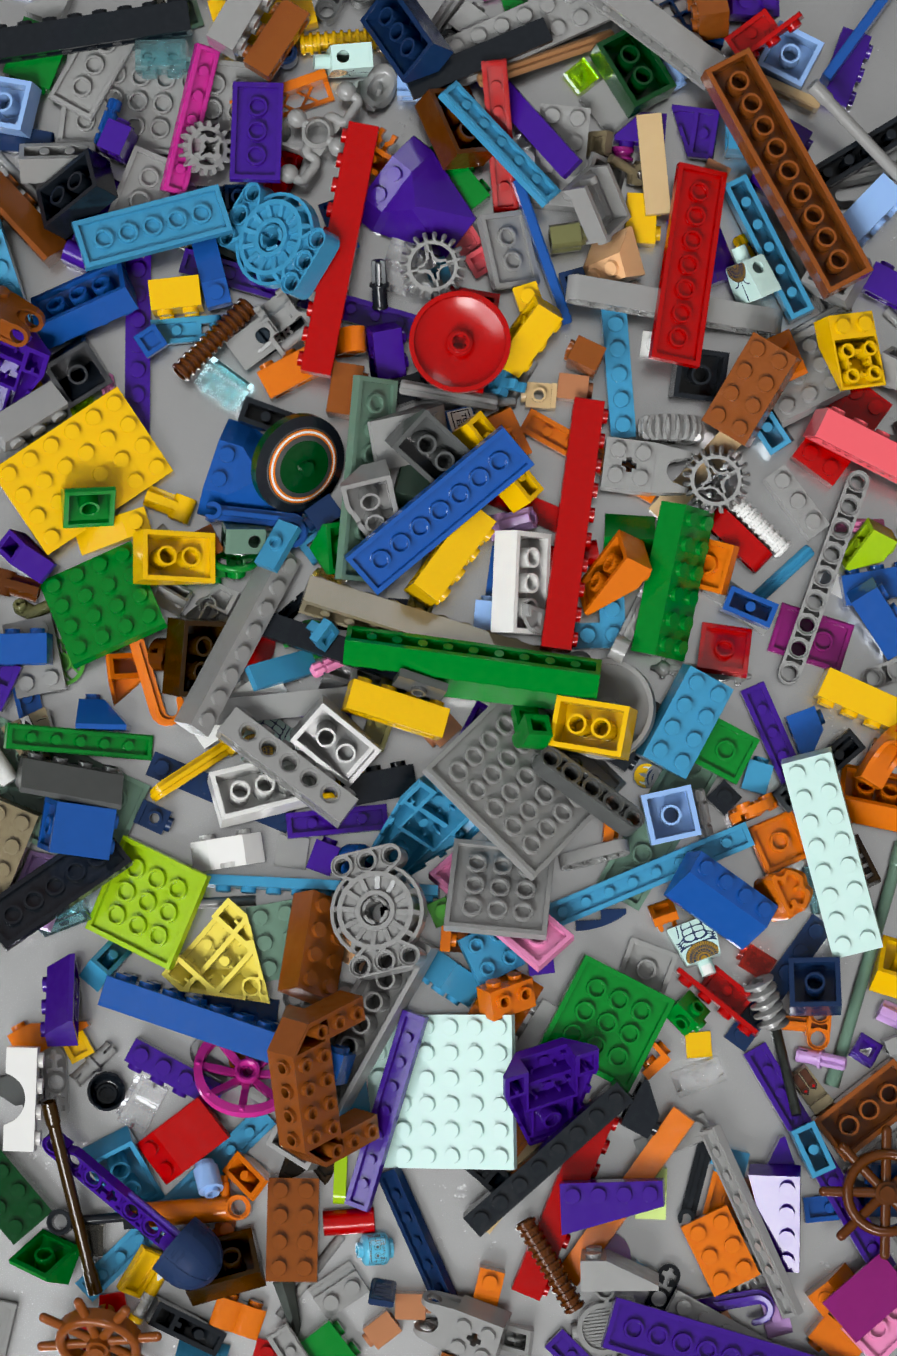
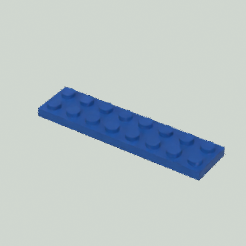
M500 425L345 554L344 557L378 595L535 464L506 429Z

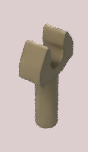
M614 154L609 155L607 162L627 173V184L642 186V180L637 177L638 171L641 172L640 161L636 160L631 165Z

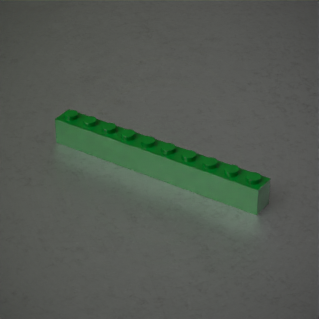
M348 625L343 655V665L394 672L404 668L431 678L438 677L454 681L474 682L482 685L489 684L505 688L525 689L533 692L539 691L556 695L576 696L583 699H597L602 665L601 659Z

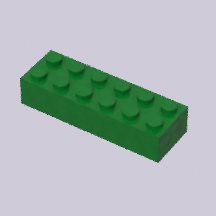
M661 501L649 559L652 571L644 584L631 651L684 662L688 651V641L693 626V616L698 602V592L704 573L703 568L709 549L708 544L714 525L715 513H709V511L686 504Z

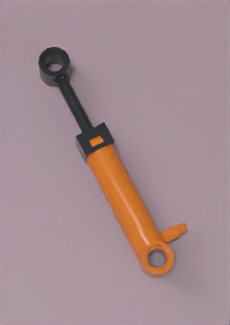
M221 1175L224 1188L220 1192V1196L214 1198L202 1197L146 1202L174 1226L187 1225L194 1217L198 1218L202 1223L243 1220L250 1216L253 1207L248 1197L244 1195H230V1183L227 1175ZM236 1200H241L246 1205V1210L241 1215L235 1214L232 1210V1205ZM129 1204L130 1210L138 1214V1209L134 1205ZM57 1209L49 1213L46 1224L50 1232L56 1235H64L73 1229L68 1210ZM117 1212L83 1215L85 1225L123 1222L124 1230L136 1229ZM60 1214L67 1219V1225L63 1229H58L54 1224L56 1216ZM148 1221L150 1227H157L153 1221Z

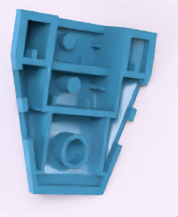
M424 775L401 795L372 847L393 843L404 848L408 854V861L402 869L413 875L425 868V863L439 855L442 858L447 855L446 851L454 845V838L471 840L480 830ZM397 850L390 853V862H394L397 859ZM369 856L366 859L371 865L374 862L373 856Z

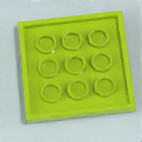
M123 835L119 845L130 857L133 865L102 886L85 928L167 970H173L212 876L130 836Z

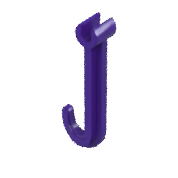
M750 1289L722 1294L716 1297L710 1296L695 1299L717 1312L762 1304L766 1307L767 1312L764 1316L753 1319L751 1321L753 1326L767 1323L775 1312L773 1297L762 1289Z

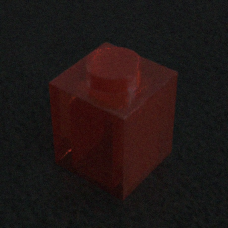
M749 944L743 950H739L735 957L738 960L736 965L755 977L770 973L777 961L752 944Z

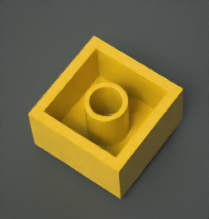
M199 275L148 280L150 306L155 318L159 317L160 320L175 318V315L194 317L200 316V313L205 312L203 290Z

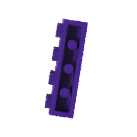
M139 1036L135 1039L124 1061L129 1063L127 1066L129 1069L139 1074L142 1071L151 1075L150 1080L158 1085L163 1086L166 1083L172 1086V1092L180 1097L186 1098L188 1095L196 1099L200 1096L194 1081V1066ZM203 1071L204 1080L210 1090L224 1083Z

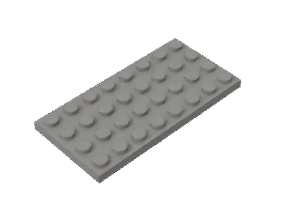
M132 51L93 122L61 106L57 143L94 142L96 133H99L98 127L104 111L108 109L106 107L108 100L115 98L122 102L120 113L117 112V116L130 122V126L134 128V132L139 137L136 145L158 155L168 156L191 57ZM71 54L67 55V61L69 60ZM218 60L204 121L210 120L212 125L219 123V131L227 130V134L224 137L225 139H231L232 103L230 104L229 101L232 100L233 81L267 82V80L246 68L243 62ZM201 132L202 134L205 133L207 137L212 135L208 132ZM231 143L227 144V148L231 149Z

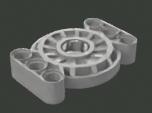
M393 843L336 856L331 862L332 873L343 879L332 897L330 907L332 928L339 942L349 952L355 954L349 963L350 973L363 980H372L419 969L427 960L425 950L414 945L425 928L427 918L425 895L417 880L402 869L408 861L406 850ZM397 850V859L394 862H390V853ZM369 856H373V865L366 868V859ZM349 862V870L342 874V864ZM406 878L410 880L414 888L406 882ZM382 903L388 910H385L384 915L379 919L380 922H377L372 916V911L376 905ZM343 935L351 941V945L347 943ZM415 950L417 953L416 960L409 963L408 954L410 951ZM390 955L392 957V964L390 967L385 968L383 961ZM366 961L368 969L365 973L361 974L359 966L362 962Z

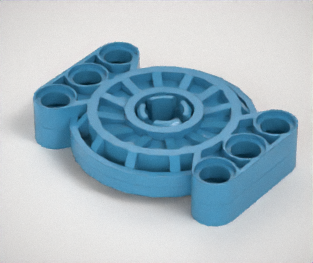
M255 182L246 184L228 214L233 229L232 234L217 237V242L220 246L236 253L237 263L242 273L250 281L265 288H281L284 293L301 300H306L312 295L340 247L338 236L320 227L319 218L314 208L306 200L291 193H274L272 189Z

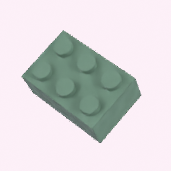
M293 899L246 907L265 982L279 980Z

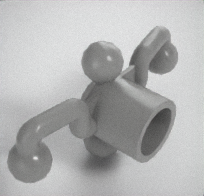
M345 81L337 87V95L341 100H351L353 102L343 117L335 112H329L324 117L315 116L307 119L306 113L299 108L292 109L288 113V124L294 128L302 127V140L304 143L302 154L311 163L301 176L295 165H283L281 167V180L284 183H294L298 186L307 185L321 166V155L330 151L332 155L337 157L338 152L343 153L345 143L341 142V137H335L341 127H347L349 121H353L363 105V99L356 92V87L353 83ZM323 127L328 130V136L323 142L315 143L308 138V132L312 128Z

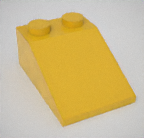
M141 529L133 533V584H215V533Z

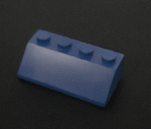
M123 262L94 269L30 298L31 304L38 307L45 315V325L37 333L48 349L62 345L72 338L84 335L90 330L101 325H107L111 321L124 315H129L139 309L136 292ZM33 315L34 325H39L38 318Z
M703 851L686 853L664 893L665 897L740 950L747 947L768 927L778 908L777 904Z

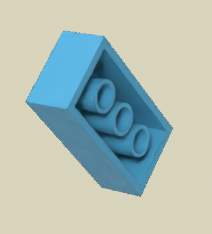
M682 664L656 713L654 725L649 736L637 748L635 753L670 773L686 779L734 689L691 665Z

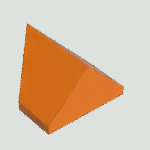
M132 653L105 655L108 682L114 706L141 683Z

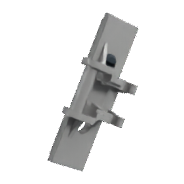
M281 288L275 291L276 295L262 306L258 304L252 308L259 317L225 343L246 371L275 349L282 357L286 355L285 351L302 339L304 326H309L311 317L306 316L307 312H300L297 309V303L300 299L287 295ZM315 292L308 298L310 301L314 302ZM303 317L307 322L282 342L279 343L276 340V336Z

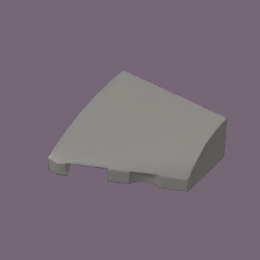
M218 584L210 590L206 597H201L195 602L197 606L186 615L182 613L178 618L213 619L227 622L241 594L222 584Z

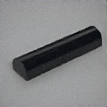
M850 728L845 730L827 746L832 748L838 771L866 748ZM785 781L772 794L779 805L787 813H790L793 807Z

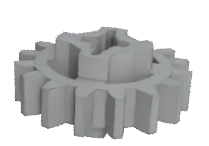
M210 120L203 123L201 121L194 122V126L186 127L188 134L180 135L184 143L178 144V147L183 149L179 157L186 158L183 166L191 165V173L199 171L200 176H207V174L215 175L217 170L222 171L225 169L222 163H230V159L227 157V154L230 153V148H227V144L231 143V139H225L224 136L227 134V130L219 131V123L212 125ZM201 132H208L212 135L207 137L205 133L202 134ZM204 160L205 163H209L210 165L199 163V161Z

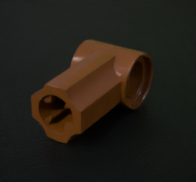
M0 568V595L14 596L37 603L42 584L32 578L20 576L16 572Z

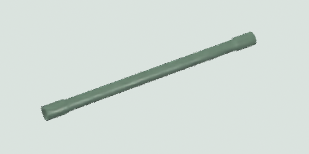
M897 840L894 842L889 860V868L875 912L881 936L897 886ZM878 949L863 953L834 1055L847 1058ZM829 1068L824 1084L839 1088L844 1070Z

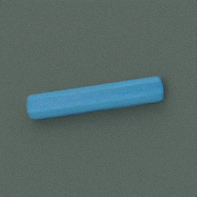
M808 545L802 547L756 589L753 594L767 599L814 556V551Z

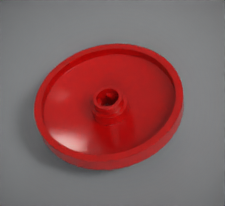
M451 291L438 295L420 309L411 325L409 349L415 368L428 383L446 392L470 393L486 387L503 371L510 354L511 336L504 315L494 303L477 293Z

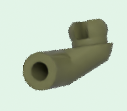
M21 598L13 602L14 612L26 619L40 617L50 612L46 600L36 605Z

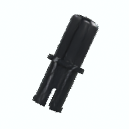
M374 259L371 261L372 282L369 283V287L372 288V309L385 310L388 309L387 288L389 287L386 261Z

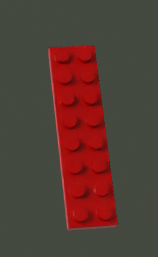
M679 162L676 166L648 359L694 369L700 367L727 172Z

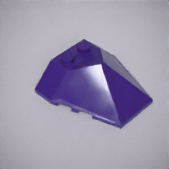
M413 135L390 158L369 186L362 223L376 233L406 244L409 243L414 247L417 244L414 242L413 237L416 236L422 242L424 241L422 233H427L428 240L432 239L433 232H437L436 240H441V236L446 234L445 243L448 244L451 239L456 240L455 244L451 246L454 249L477 218L462 194L451 181L447 171L442 169L435 152ZM431 245L435 255L445 256V258L449 256V251L444 247Z
M17 329L12 331L16 339H24L22 332ZM30 332V340L23 347H14L0 341V412L30 394L46 373L51 352L36 332Z
M561 1037L514 1054L503 1075V1096L529 1146L544 1142L584 1106V1097L586 1093H590L592 1088L590 1085L593 1074H597L599 1068V1048L596 1045Z

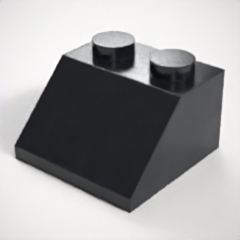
M85 334L52 354L46 370L55 387L68 402L70 409L113 383L98 353Z
M641 1076L632 1093L634 1102L623 1110L619 1123L648 1139L650 1134L653 1136L656 1134L661 1122L658 1120L660 1116L650 1083L646 1077Z

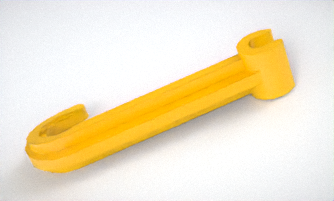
M219 740L220 743L158 782L150 790L151 799L155 800V802L227 756L233 757L238 753Z

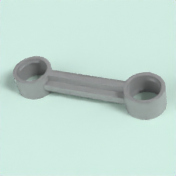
M645 581L607 655L608 658L618 663L622 662L634 637Z

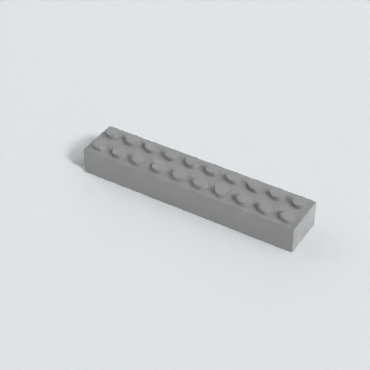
M421 936L414 944L423 948L427 955V960L421 968L372 980L357 978L350 993L363 996L365 1020L330 1038V1044L347 1046L350 1048V1053L356 1054L347 1084L336 1086L339 1116L348 1112L395 1030L402 1010L406 1009L440 949ZM415 950L410 951L408 954L409 963L416 960L417 953ZM390 955L383 961L385 968L390 967L392 964V957ZM366 962L364 968L362 969L361 974H363V973H365V972L367 971V969H368V964H367V962ZM277 1124L275 1125L265 1144L307 1171L317 1169L319 1165L301 1160L279 1145Z

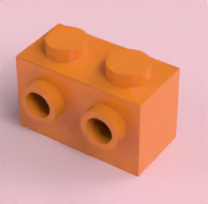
M510 971L507 973V976L488 979L485 984L476 987L479 1012L482 1015H486L487 1019L491 1021H497L502 1019L503 1015L516 1014L536 1006L533 978L523 974L521 971Z

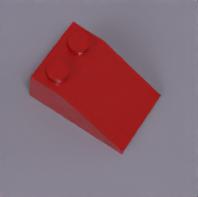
M200 1095L146 1135L136 1145L167 1185L231 1137V1135Z

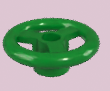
M223 551L215 555V569L226 572V576L231 579L243 578L246 576L247 571L257 567L254 561L258 554H244L241 556L225 554ZM218 559H226L227 565L220 563Z

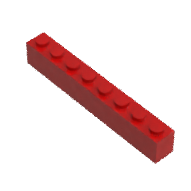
M619 1116L615 1117L559 1168L537 1222L540 1225L539 1230L544 1232L543 1237L548 1239L547 1244L552 1246L551 1251L556 1252V1258H558L561 1248H567L571 1239L570 1234L562 1235L560 1183L563 1180H590L591 1177L596 1178L601 1165L597 1163L600 1154L605 1155L610 1144V1140H607L610 1130L615 1131L620 1119ZM526 1248L511 1289L540 1301L542 1295L546 1297L550 1290L548 1286L549 1281L544 1279L543 1276L545 1274L540 1272V1265H536V1258L533 1259L531 1257L533 1253L529 1252Z

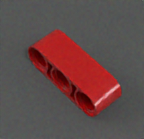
M725 507L724 513H719L717 508L713 512L715 515L711 533L720 542L739 546L737 558L756 574L773 554Z

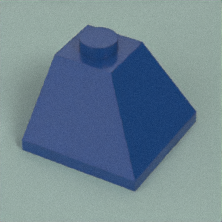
M85 694V699H79L75 723L76 729L131 731L129 723L107 700L101 699V695Z

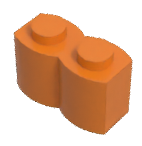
M238 1294L217 1299L209 1325L257 1341L267 1309L263 1307L264 1303L255 1299H249L248 1302L239 1299L240 1295Z

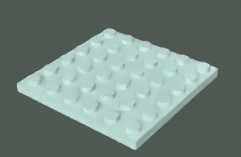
M421 1014L429 1018L383 1168L516 1170V1118L503 1096V1075L515 1054V1014L503 1015V1018L497 1021H491L487 1019L486 1015ZM397 1026L368 1076L370 1112L373 1109Z

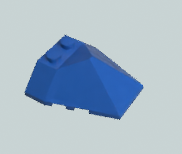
M228 419L218 441L203 486L197 514L205 516V514H216L215 510L206 509V504L212 501L225 506L279 511L260 498L252 482L251 463L255 448L263 436L260 431L240 424L238 421ZM303 512L294 513L301 517L303 516Z

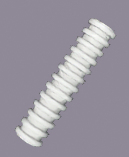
M718 475L711 483H716L717 486L720 485L721 487L720 482L724 476ZM727 479L725 485L730 496L735 491V486H730ZM706 489L707 492L711 491L713 493V498L716 496L718 499H722L715 489ZM738 494L742 503L738 505L734 500L731 501L734 509L729 510L731 514L734 513L736 515L735 518H739L741 523L745 524L746 528L750 529L752 534L756 535L757 539L763 542L764 546H768L770 548L769 551L775 553V558L780 557L791 546L792 542L790 540L787 541L785 539L786 536L784 534L781 535L779 529L775 530L773 528L775 525L773 523L770 525L768 523L769 519H764L762 517L763 513L759 514L757 512L758 509L756 507L753 508L751 506L752 503L746 501V497H741Z

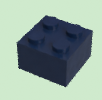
M840 957L788 958L790 1016L841 1015Z

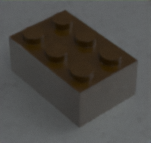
M168 617L163 694L187 697L226 624L225 621Z
M252 1228L218 1237L223 1248L222 1267L216 1278L208 1285L195 1290H185L192 1306L267 1286L258 1242Z

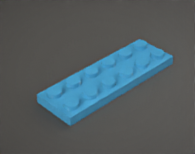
M218 184L72 222V228L86 272L221 237L233 232Z

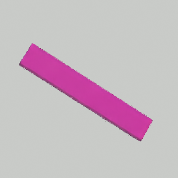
M195 43L161 182L160 190L174 195L187 192L191 177L192 166L184 167L183 164L186 158L179 157L183 149L179 148L178 144L184 143L180 135L188 134L186 127L194 126V122H204L220 52L200 43Z

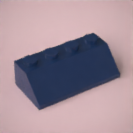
M375 0L360 20L404 83H409L438 72L454 53L417 0Z

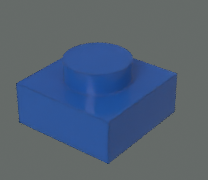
M154 323L133 337L147 359L169 346Z

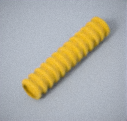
M359 28L352 32L351 29H348L347 32L340 30V33H336L335 30L332 33L324 31V34L316 32L315 35L309 32L308 35L302 33L300 36V50L303 56H306V53L313 55L314 52L322 54V52L327 51L330 45L372 42L373 50H376L378 46L365 28H363V31H359Z

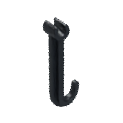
M704 1142L697 1145L682 1208L678 1214L679 1223H682L684 1214H689L691 1221L696 1219V1212L710 1161V1155Z

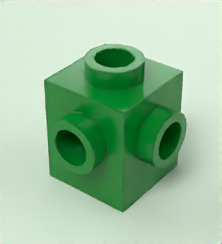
M688 990L675 1001L667 1018L686 1036L692 1030L697 1033L707 1023L704 1019L711 1011L691 990Z

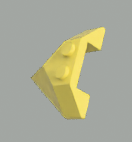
M228 897L211 916L213 919L188 948L178 956L173 970L165 969L161 975L182 992L271 1004L248 914Z

